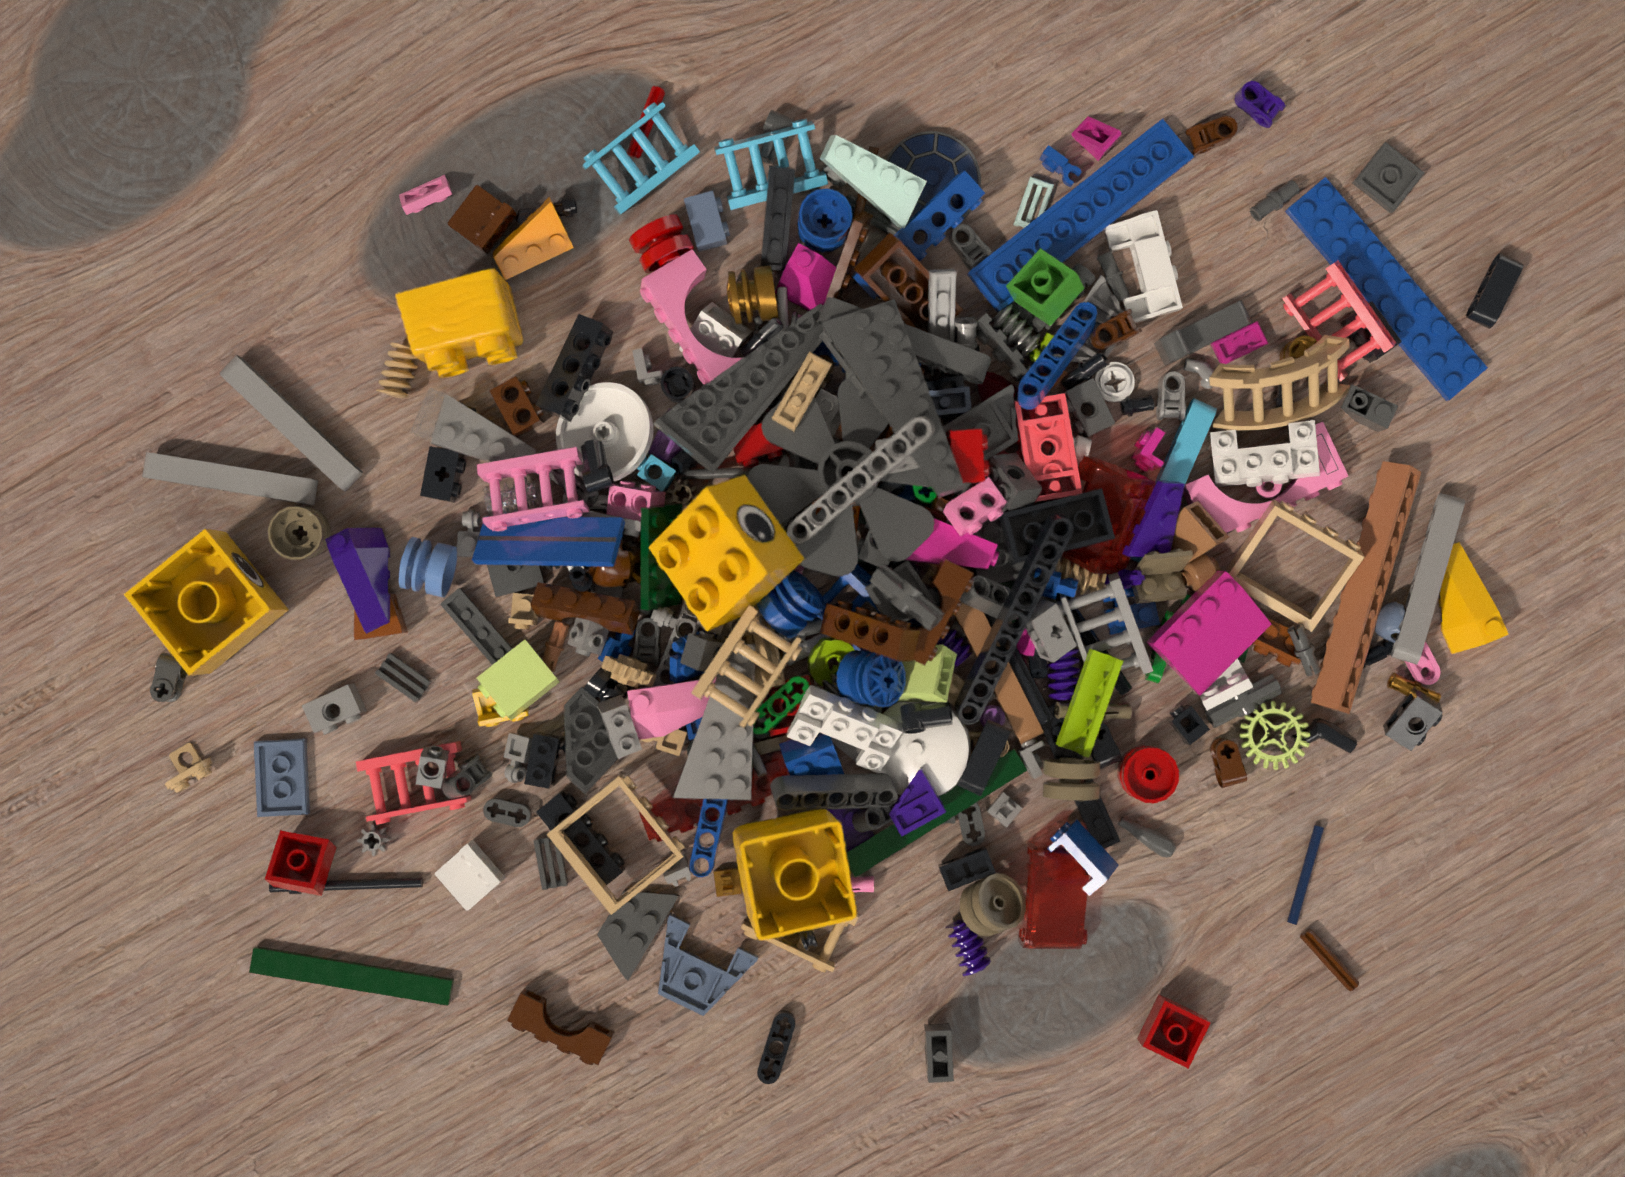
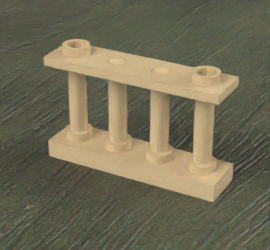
M748 606L691 692L692 695L700 700L704 696L707 698L710 696L741 716L743 720L739 725L744 729L747 724L752 727L760 715L756 710L789 660L795 661L803 649L799 646L801 644L800 638L797 637L793 644L760 624L759 619L756 618L758 611L751 606ZM747 631L750 633L754 631L786 652L778 666L744 644L745 641L742 638ZM733 652L735 654L740 653L772 674L764 688L730 666L731 663L728 662V659ZM718 674L721 676L726 675L758 696L750 709L716 688V684L713 682Z
M857 913L856 918L853 920L834 924L820 956L811 951H806L801 938L797 945L784 939V936L766 941L812 962V967L825 973L826 970L833 972L835 965L829 958L844 927H847L848 924L855 926L859 915ZM743 920L741 929L745 930L744 934L757 940L758 938L751 923Z

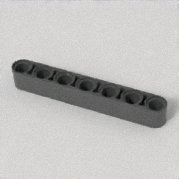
M827 297L817 323L822 326L824 321L850 314L863 308ZM904 324L918 363L953 376L963 375L964 380L972 383L983 384L991 362L989 356Z

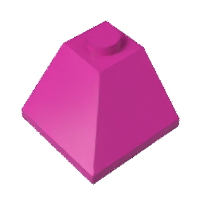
M798 243L784 269L777 288L786 287L787 300L810 311L819 304L824 305L837 267L820 254Z

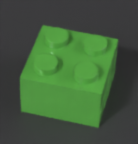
M1041 248L1006 285L1016 303L1049 326L1055 322L1085 289L1075 271Z

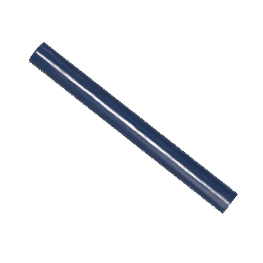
M1314 825L1287 920L1288 923L1297 925L1324 831L1323 827Z

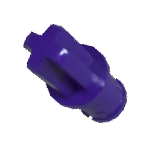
M1122 569L1118 571L1124 589L1141 585V582L1145 580V575H1142L1141 570L1129 571ZM1113 573L1107 574L1105 585L1110 583L1108 575Z

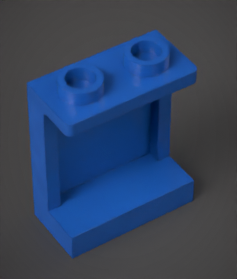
M1078 820L1071 825L1066 822L1050 838L1053 842L1047 848L1050 852L1060 844L1063 845L1090 874L1091 878L1083 887L1089 896L1102 886L1119 866Z

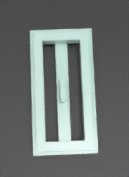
M1030 176L1013 224L1014 226L1025 228L1030 224L1042 187L1047 188L1037 217L1045 212L1054 184ZM1036 184L1037 188L1026 220L1022 221L1021 218L1032 186Z

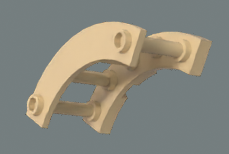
M1324 335L1316 344L1304 351V356L1295 360L1289 357L1271 362L1270 367L1254 369V365L1220 363L1209 377L1210 386L1223 389L1224 409L1213 422V427L1226 431L1270 429L1286 426L1288 423L1304 421L1329 409L1340 401L1350 388V385L1338 383L1337 359L1349 348V339ZM1327 367V381L1319 388V373ZM1308 376L1309 396L1293 403L1292 383L1295 380ZM1282 384L1283 407L1264 410L1263 388ZM1233 388L1252 389L1253 411L1234 410Z

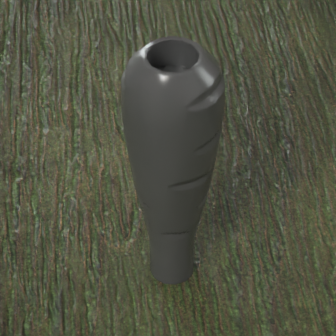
M1125 817L1120 819L1119 826L1129 831L1141 843L1159 856L1168 858L1175 852L1176 845L1169 837L1134 823Z

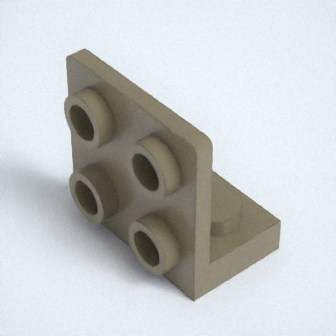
M1175 549L1169 553L1159 554V552H1150L1144 555L1134 569L1141 570L1142 575H1145V580L1141 582V585L1132 586L1136 604L1184 599L1187 592L1181 571L1193 557L1192 550L1183 551L1182 549Z

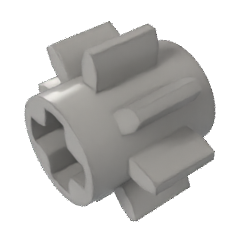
M374 823L371 825V831L363 828L361 831L364 836L357 840L364 847L362 852L369 850L372 851V856L378 855V848L383 852L388 850L385 843L391 840L392 837H387L385 833L387 827L378 829V826ZM374 836V838L379 839V842L375 844V841H371L370 837Z

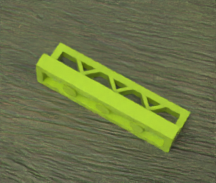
M1089 648L1056 745L1075 751L1084 757H1090L1123 660Z

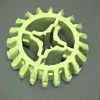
M1271 701L1272 709L1267 710L1266 704L1262 703L1261 708L1263 711L1259 713L1258 710L1254 709V718L1250 715H1245V719L1250 724L1242 723L1240 727L1248 732L1239 734L1240 739H1248L1241 746L1243 749L1251 747L1246 756L1249 758L1256 754L1257 756L1254 759L1256 765L1263 759V768L1265 769L1268 768L1269 762H1273L1274 770H1278V762H1283V766L1286 769L1289 767L1288 759H1291L1294 764L1298 763L1297 758L1294 756L1296 753L1304 757L1305 752L1299 748L1300 746L1304 748L1309 747V743L1303 741L1302 738H1309L1310 733L1302 732L1303 729L1308 727V723L1303 722L1299 724V721L1303 719V714L1300 713L1294 717L1295 707L1292 706L1286 712V703L1282 702L1280 709H1276V702ZM1280 716L1288 721L1280 725H1273L1266 717ZM1260 723L1265 730V735L1255 745L1253 732L1256 725ZM1268 727L1275 733L1278 731L1282 732L1279 738H1281L1280 741L1283 745L1275 739L1268 740V737H1270ZM1294 727L1297 738L1294 746L1290 749L1284 737ZM1269 746H1276L1284 754L1273 756L1265 754L1261 750Z

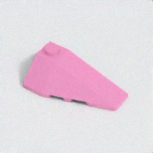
M699 680L627 691L631 719L638 739L663 737L703 717L710 696L708 698L704 696L700 700L691 693Z

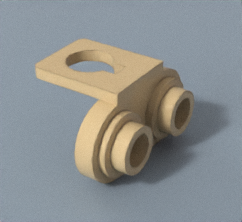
M185 744L169 754L179 775L166 782L165 786L168 790H175L176 794L190 787L189 781L192 777L201 780L212 773L210 770L213 764L211 759L207 758L202 761L193 744ZM183 752H188L192 755V767L188 768V766H183L180 763L179 757Z

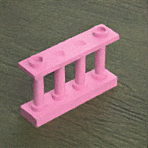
M573 447L477 464L478 475L484 482H488L490 486L493 516L482 518L483 523L492 531H504L508 526L565 516L568 518H578L582 516V513H588L589 507L583 500L578 501L574 469L577 465L583 464L582 454L578 448ZM561 468L564 470L568 503L553 505L549 473L551 470ZM537 473L540 479L543 507L528 510L524 477L527 476L526 474ZM511 477L515 483L518 512L503 514L500 481L503 478Z

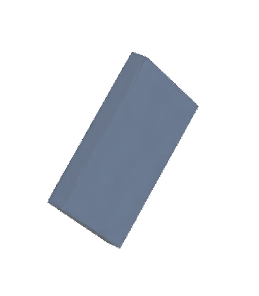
M307 738L254 741L257 817L310 814Z

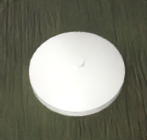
M611 382L591 385L588 391L584 393L579 404V410L574 415L572 421L569 422L559 418L556 428L557 449L577 447L581 452L580 446L585 441L592 439L601 440L604 444L607 464L611 469L614 481H617L632 473L646 457L653 439L652 416L645 401L628 387ZM584 463L577 465L574 469V473L583 478L582 471L585 470Z
M900 701L887 709L883 715L902 722L900 711L902 705L911 703L928 705L942 702ZM952 708L953 725L926 728V731L916 734H905L902 728L901 735L891 748L890 758L880 771V773L891 777L897 794H903L920 768H923L938 796L947 793L959 783L970 760L971 742L965 724Z

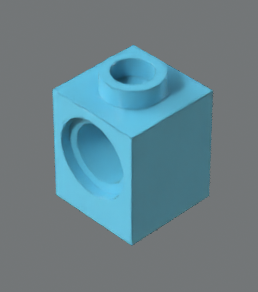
M652 454L649 458L645 457L637 467V470H639L637 475L650 485L656 486V489L661 492H666L678 474L676 470ZM654 466L662 468V475L658 479H651L649 476V471Z

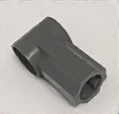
M771 110L765 121L763 134L793 126L792 122L795 120ZM788 136V137H784V138H783V141H784V140L787 141V139L789 138V136ZM773 141L758 144L762 162L773 165L777 158Z

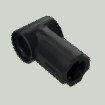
M592 439L585 441L580 447L585 468L582 471V477L587 491L590 493L614 486L613 475L606 460L604 444L601 440Z
M949 702L928 705L911 703L900 707L902 728L905 734H916L926 731V728L953 725L952 710Z

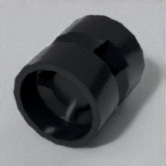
M671 367L661 377V389L673 403H681L695 392L696 387L693 377L689 371L682 367Z
M600 668L583 690L593 698L599 697L600 702L619 695H622L624 698L632 686L622 684L610 678L612 672Z

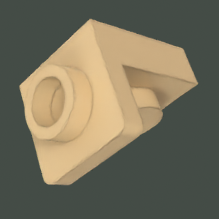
M513 593L511 618L508 619V623L515 624L514 629L530 630V625H537L538 617L531 607L533 595Z

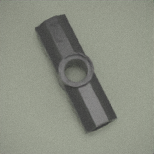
M883 564L872 575L870 582L891 598L890 601L895 607L905 614H910L929 631L942 620L945 613L928 600L919 587L909 580H904L886 564Z
M1273 674L1252 683L1253 688L1209 710L1203 708L1213 728L1236 717L1248 715L1254 712V709L1257 710L1258 706L1282 694L1281 687Z

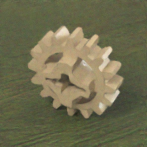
M619 654L618 659L605 655L601 666L606 671L612 672L610 678L638 689L640 684L653 687L657 677L653 672L646 670L648 664Z

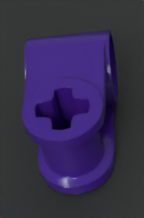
M1256 81L1245 83L1235 94L1234 100L1236 105L1251 116L1255 122L1265 128H1270L1273 124L1272 120L1278 112L1283 111L1286 107L1279 97L1269 92ZM1245 91L1253 94V100L1245 97Z

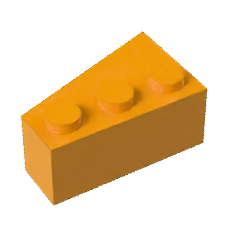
M550 196L517 230H514L493 251V258L505 280L574 248Z

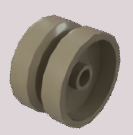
M1082 758L1043 760V773L1048 777L1059 778L1047 780L1043 783V797L1078 801L1097 800L1100 798V785L1093 781L1084 780L1100 776L1099 761L1084 760Z
M996 873L969 884L963 890L960 898V912L963 921L971 931L980 936L989 937L1014 928L1023 920L1026 912V899L1021 887L1014 879L1007 875Z

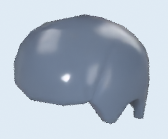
M1390 602L1381 608L1378 615L1375 632L1381 638L1392 643L1396 642L1394 634L1400 633L1399 625L1405 614L1402 604Z

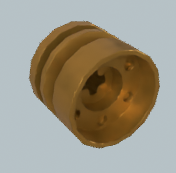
M771 265L755 267L753 280H748L745 269H741L742 281L736 282L735 271H728L729 277L726 286L728 302L736 325L742 324L741 312H747L748 323L753 321L754 310L759 311L762 321L771 320L773 317L778 318Z

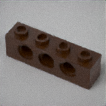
M838 600L837 604L826 603L820 629L821 634L894 660L913 661L920 631L910 628L911 623L902 620H895L893 622L890 621L891 616L881 613L872 615L871 609L856 607L854 609L852 608V603Z

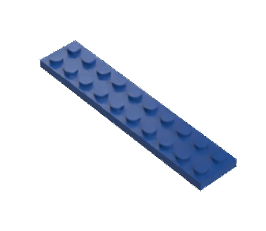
M1162 118L970 270L967 276L999 313L1014 302L1006 285L1040 248L1063 263L1105 230L1106 227L1115 222L1188 164L1194 156Z
M1326 177L1285 211L1330 265L1337 260L1341 263L1367 302L1373 301L1402 341L1398 344L1446 401L1451 400L1488 368Z

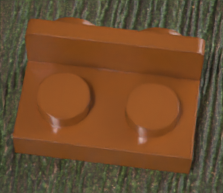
M1268 619L1271 625L1251 644L1254 646L1253 651L1264 656L1270 653L1277 657L1276 661L1287 667H1290L1291 664L1299 665L1301 660L1294 653L1295 646L1287 631L1288 627Z

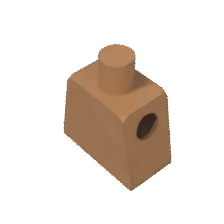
M1196 501L1186 506L1179 514L1171 551L1175 549H1182L1183 551L1192 550L1193 557L1189 561L1191 562L1227 540L1229 536L1199 501Z

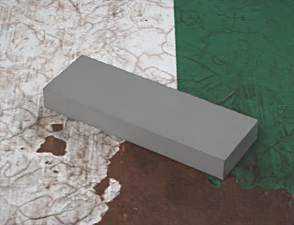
M929 270L928 333L954 342L956 270Z

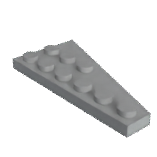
M745 644L754 651L756 650V644ZM733 652L728 659V662L731 663L730 666L755 682V663L740 653L735 654ZM718 674L715 681L716 688L750 709L754 703V694L726 675L721 676ZM710 697L673 798L751 800L753 725L751 727L747 724L745 729L739 725L743 720L741 716Z

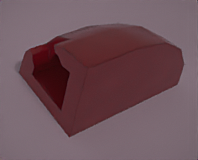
M987 371L983 384H978V393L981 400L985 401L1012 383L994 372ZM1013 385V395L1015 399L1018 395V388L1015 385Z

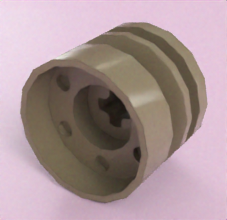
M287 507L280 510L271 519L268 527V540L273 550L280 556L290 560L309 559L320 555L327 548L325 539L331 536V526L327 518L320 511L310 507ZM303 529L307 531V536L302 537V535L298 534V530Z

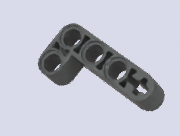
M1242 300L1181 330L1178 329L1162 337L1154 345L1164 365L1167 366L1253 322Z

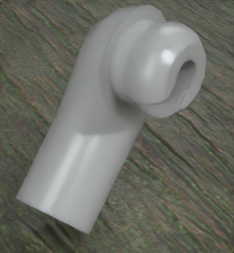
M1186 358L1184 370L1198 373L1202 378V387L1208 389L1214 387L1210 386L1209 377L1214 372L1207 362Z

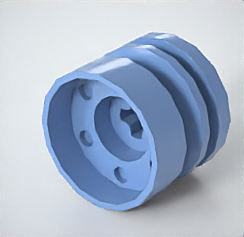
M411 537L400 562V588L409 589L412 587L413 591L419 592L425 582L426 594L445 598L455 574L457 547L437 543L432 552L431 541L424 540L422 542L420 538Z

